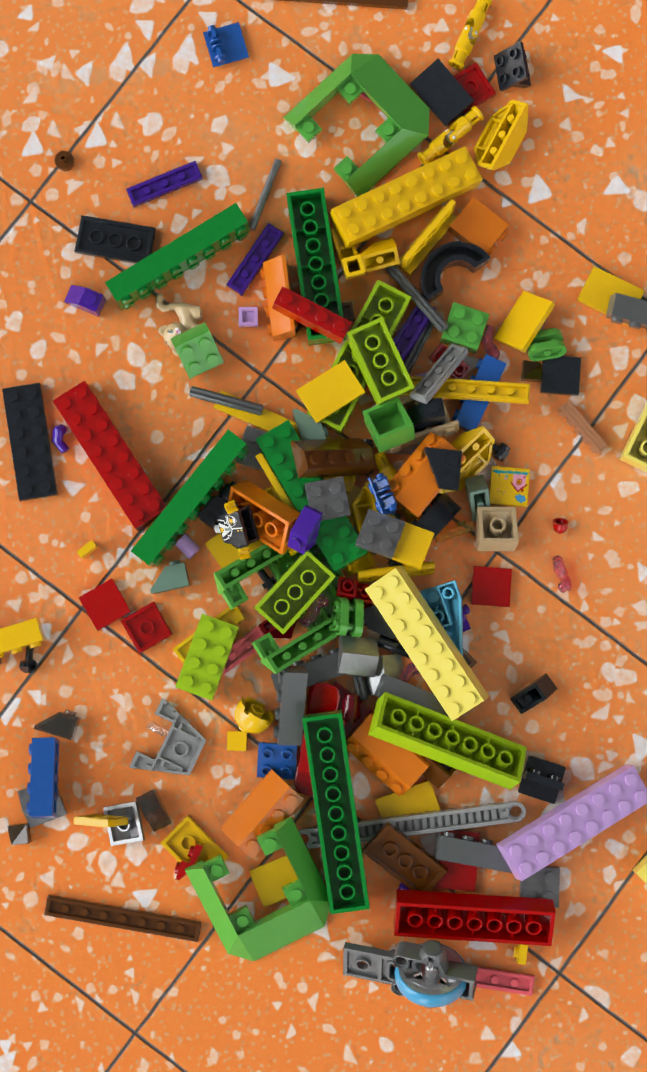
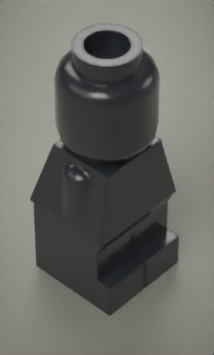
M234 481L230 484H225L219 492L220 496H214L197 515L211 529L217 523V517L222 515V510L225 507L224 504L229 499L231 486L236 484Z

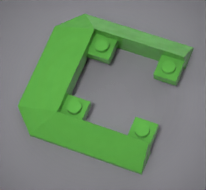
M351 54L283 117L309 143L322 131V128L312 117L338 93L350 105L364 92L386 115L388 119L375 130L377 135L386 144L360 168L348 156L333 168L335 173L346 183L347 187L356 197L367 193L427 138L429 134L430 108L379 54Z
M264 544L249 553L251 558L238 559L214 573L218 594L223 596L232 610L249 599L239 583L266 567L270 568L278 581L302 553L298 552L291 556L287 550L285 554L281 555ZM315 544L308 551L333 573L319 547ZM341 571L334 574L336 577L311 603V607L301 614L300 618L308 632L282 648L278 647L270 632L252 643L262 659L260 662L274 674L279 673L339 636L333 631V621L336 613L333 611V604L339 597L336 595L339 576L344 577Z
M292 817L275 824L273 829L256 836L265 856L283 848L298 877L297 880L282 887L289 905L256 921L253 919L247 905L229 913L214 884V881L230 874L221 854L206 862L202 860L185 869L221 942L230 955L256 961L324 927L330 912L327 887Z

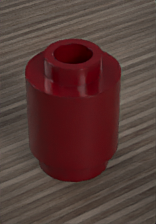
M344 695L341 710L345 722L356 723V720L361 718L360 695Z

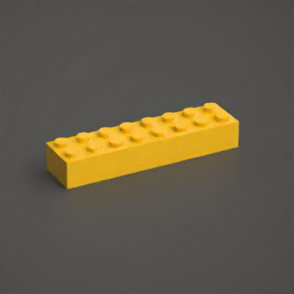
M464 146L331 209L329 217L345 248L349 249L479 187L483 178Z

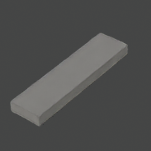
M451 343L410 393L411 399L427 404L466 357L468 349Z

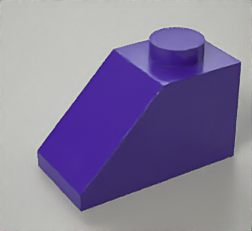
M71 285L64 300V303L97 317L100 316L106 302L103 294L75 285Z
M305 505L290 531L287 546L303 555L316 544L323 513Z

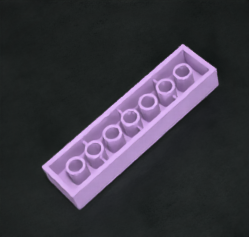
M625 764L496 845L514 877L523 881L647 804V789L635 767Z

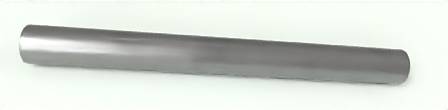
M279 159L274 160L250 221V230L255 231L282 163Z

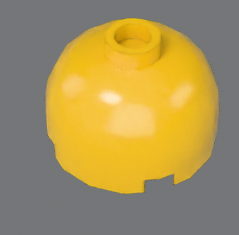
M242 697L235 708L234 717L242 732L259 734L266 730L273 722L274 715L271 710L267 712L263 709L265 705L252 697L244 699Z

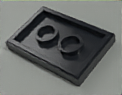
M439 58L410 83L445 127L475 102Z

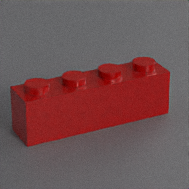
M283 286L272 306V309L339 344H341L352 323Z

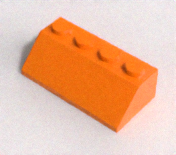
M280 255L263 262V269H260L261 280H265L266 287H262L264 299L268 298V305L265 306L266 317H270L271 324H267L268 334L273 336V341L296 338L294 320L272 309L282 286L290 290L285 255Z
M431 431L389 482L390 485L387 487H391V490L385 492V494L393 492L392 496L395 497L398 506L416 517L421 515L441 490L437 487L428 458L424 453V448L458 451L444 438ZM462 454L461 463H462V462L465 460V458H466L465 455H463V454Z
M248 480L231 486L228 502L235 500L237 508L250 504L259 541L281 555L285 554L289 548L287 544L290 531L300 512Z
M371 713L346 738L347 749L400 797L412 787L430 764L417 753L368 735L373 718V713Z
M271 769L220 829L253 859L262 849L256 836L273 829L275 824L287 819L304 798L294 787Z

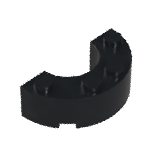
M454 241L441 245L428 256L424 263L420 276L421 294L429 303L443 293L441 274L447 268L462 266L474 273L488 264L491 257L482 248L472 243Z
M439 493L432 500L434 505L432 507L428 505L421 513L423 515L419 521L415 519L411 523L435 533L433 539L462 509L446 493Z

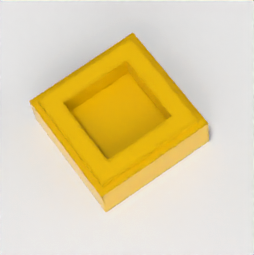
M90 540L77 553L84 559L96 550L98 545Z
M228 731L227 751H246L247 733Z

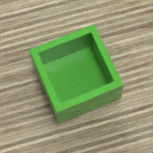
M453 302L446 322L448 328L443 332L440 343L449 346L452 343L468 349V352L476 354L489 314Z
M205 322L170 338L189 379L224 363Z
M399 397L363 411L365 425L380 453L416 439L414 425Z

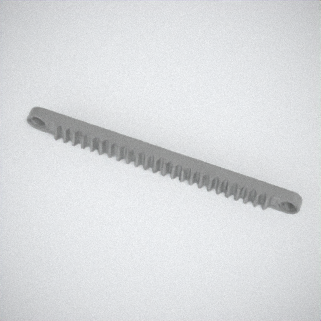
M519 801L495 802L493 804L488 803L485 805H472L470 807L464 806L462 808L457 807L454 809H441L439 811L434 810L416 814L411 813L408 815L358 820L361 842L370 841L387 822L391 823L406 836L519 822L524 819L526 809ZM512 807H520L521 814L519 816H512L510 813ZM318 826L298 829L300 834H306L309 838L308 842L305 843L307 849L321 847Z

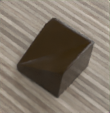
M523 360L521 381L540 382L542 379L541 363Z
M28 823L8 826L11 845L28 844L31 842L30 826Z

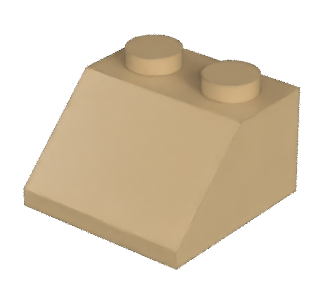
M477 507L475 530L477 551H515L519 542L516 507Z

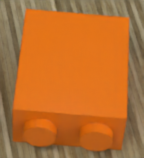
M473 197L450 225L448 231L463 243L475 244L488 253V255H491L497 248L495 245L497 241H503L508 234L507 228L509 224Z

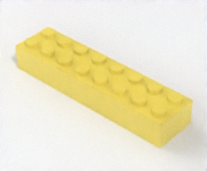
M403 566L393 569L365 589L451 721L489 697Z

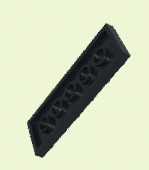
M41 383L2 389L19 501L57 496L58 490Z

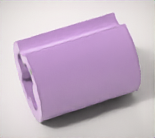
M187 534L181 537L175 544L188 559H191L201 549Z

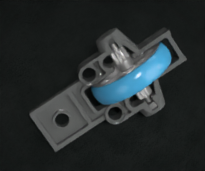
M430 940L422 944L401 941L397 943L396 949L391 951L345 942L343 948V975L392 985V992L396 995L406 997L417 1005L431 1009L449 1005L459 998L470 1001L474 999L478 966L466 964L455 950L442 945L438 941Z

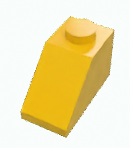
M393 237L374 242L361 253L366 273L400 264L397 246Z

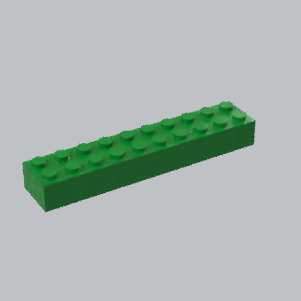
M342 710L303 715L302 721L330 914L370 909Z

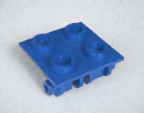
M239 22L220 28L210 25L208 30L203 32L213 68L249 58Z
M380 473L376 475V478L369 477L368 487L376 498L375 505L377 510L381 514L396 516L395 511L398 504L395 497L392 496L393 492L385 494V492L391 490V487H387L390 485L387 476Z
M265 741L258 742L257 777L264 778L272 769L283 779H294L297 745H278L276 742L265 743Z

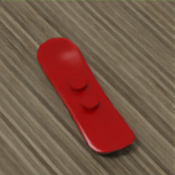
M316 683L309 691L307 713L316 714L337 711L340 700L338 689L328 683ZM299 755L294 778L295 788L299 793L313 796L310 773L298 771Z

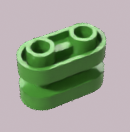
M557 328L540 330L527 349L529 359L532 361H542L563 356L566 353V346L561 331Z
M338 597L333 604V611L336 612L333 621V631L336 632V635L345 636L347 631L350 630L352 637H361L364 622L363 600L353 599L352 603L349 604L348 598Z

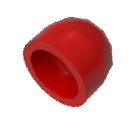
M555 518L553 520V530L559 534L565 533L568 529V520L565 518Z

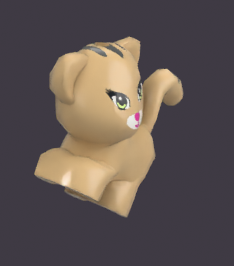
M159 294L156 298V307L162 312L175 310L180 319V323L175 322L163 325L158 329L159 334L163 336L164 341L172 349L174 355L178 356L170 338L200 325L197 324V321H202V309L200 306L184 302L164 305V296Z

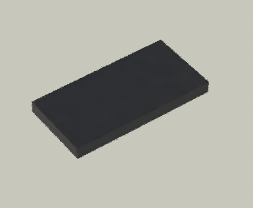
M81 215L74 252L136 264L152 254L156 228Z

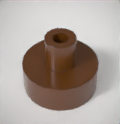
M60 151L57 153L55 164L59 170L69 171L73 168L75 162L70 152Z

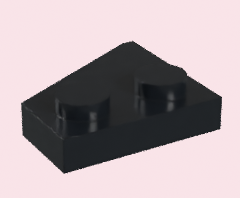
M425 447L424 453L428 458L429 466L434 474L438 489L458 491L462 451Z

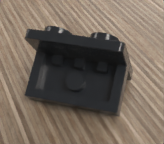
M517 42L494 55L500 91H505L511 87L528 88L531 86L523 42Z
M531 755L528 756L518 792L555 804L559 790L563 791L565 783L562 780L566 767Z

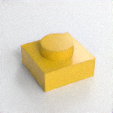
M517 944V946H514L513 958H516L517 964L526 965L528 945Z

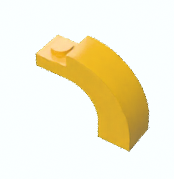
M335 228L330 229L336 255L345 279L365 275L366 272L361 254L357 253L355 246L346 249Z

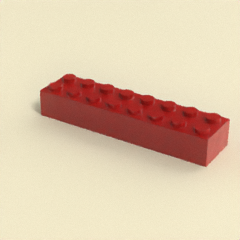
M84 380L53 400L54 405L134 528L139 531L156 520L167 506L86 381Z
M396 889L394 936L552 946L556 911L553 899Z

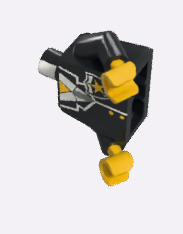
M235 500L224 504L225 507L222 510V515L217 517L214 530L217 534H221L224 543L232 544V546L237 548L240 560L251 558L249 544L259 540V535L250 504L237 508V503Z

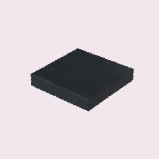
M561 356L559 358L542 360L540 393L578 396L581 357Z

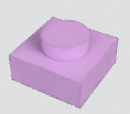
M239 307V327H258V307Z

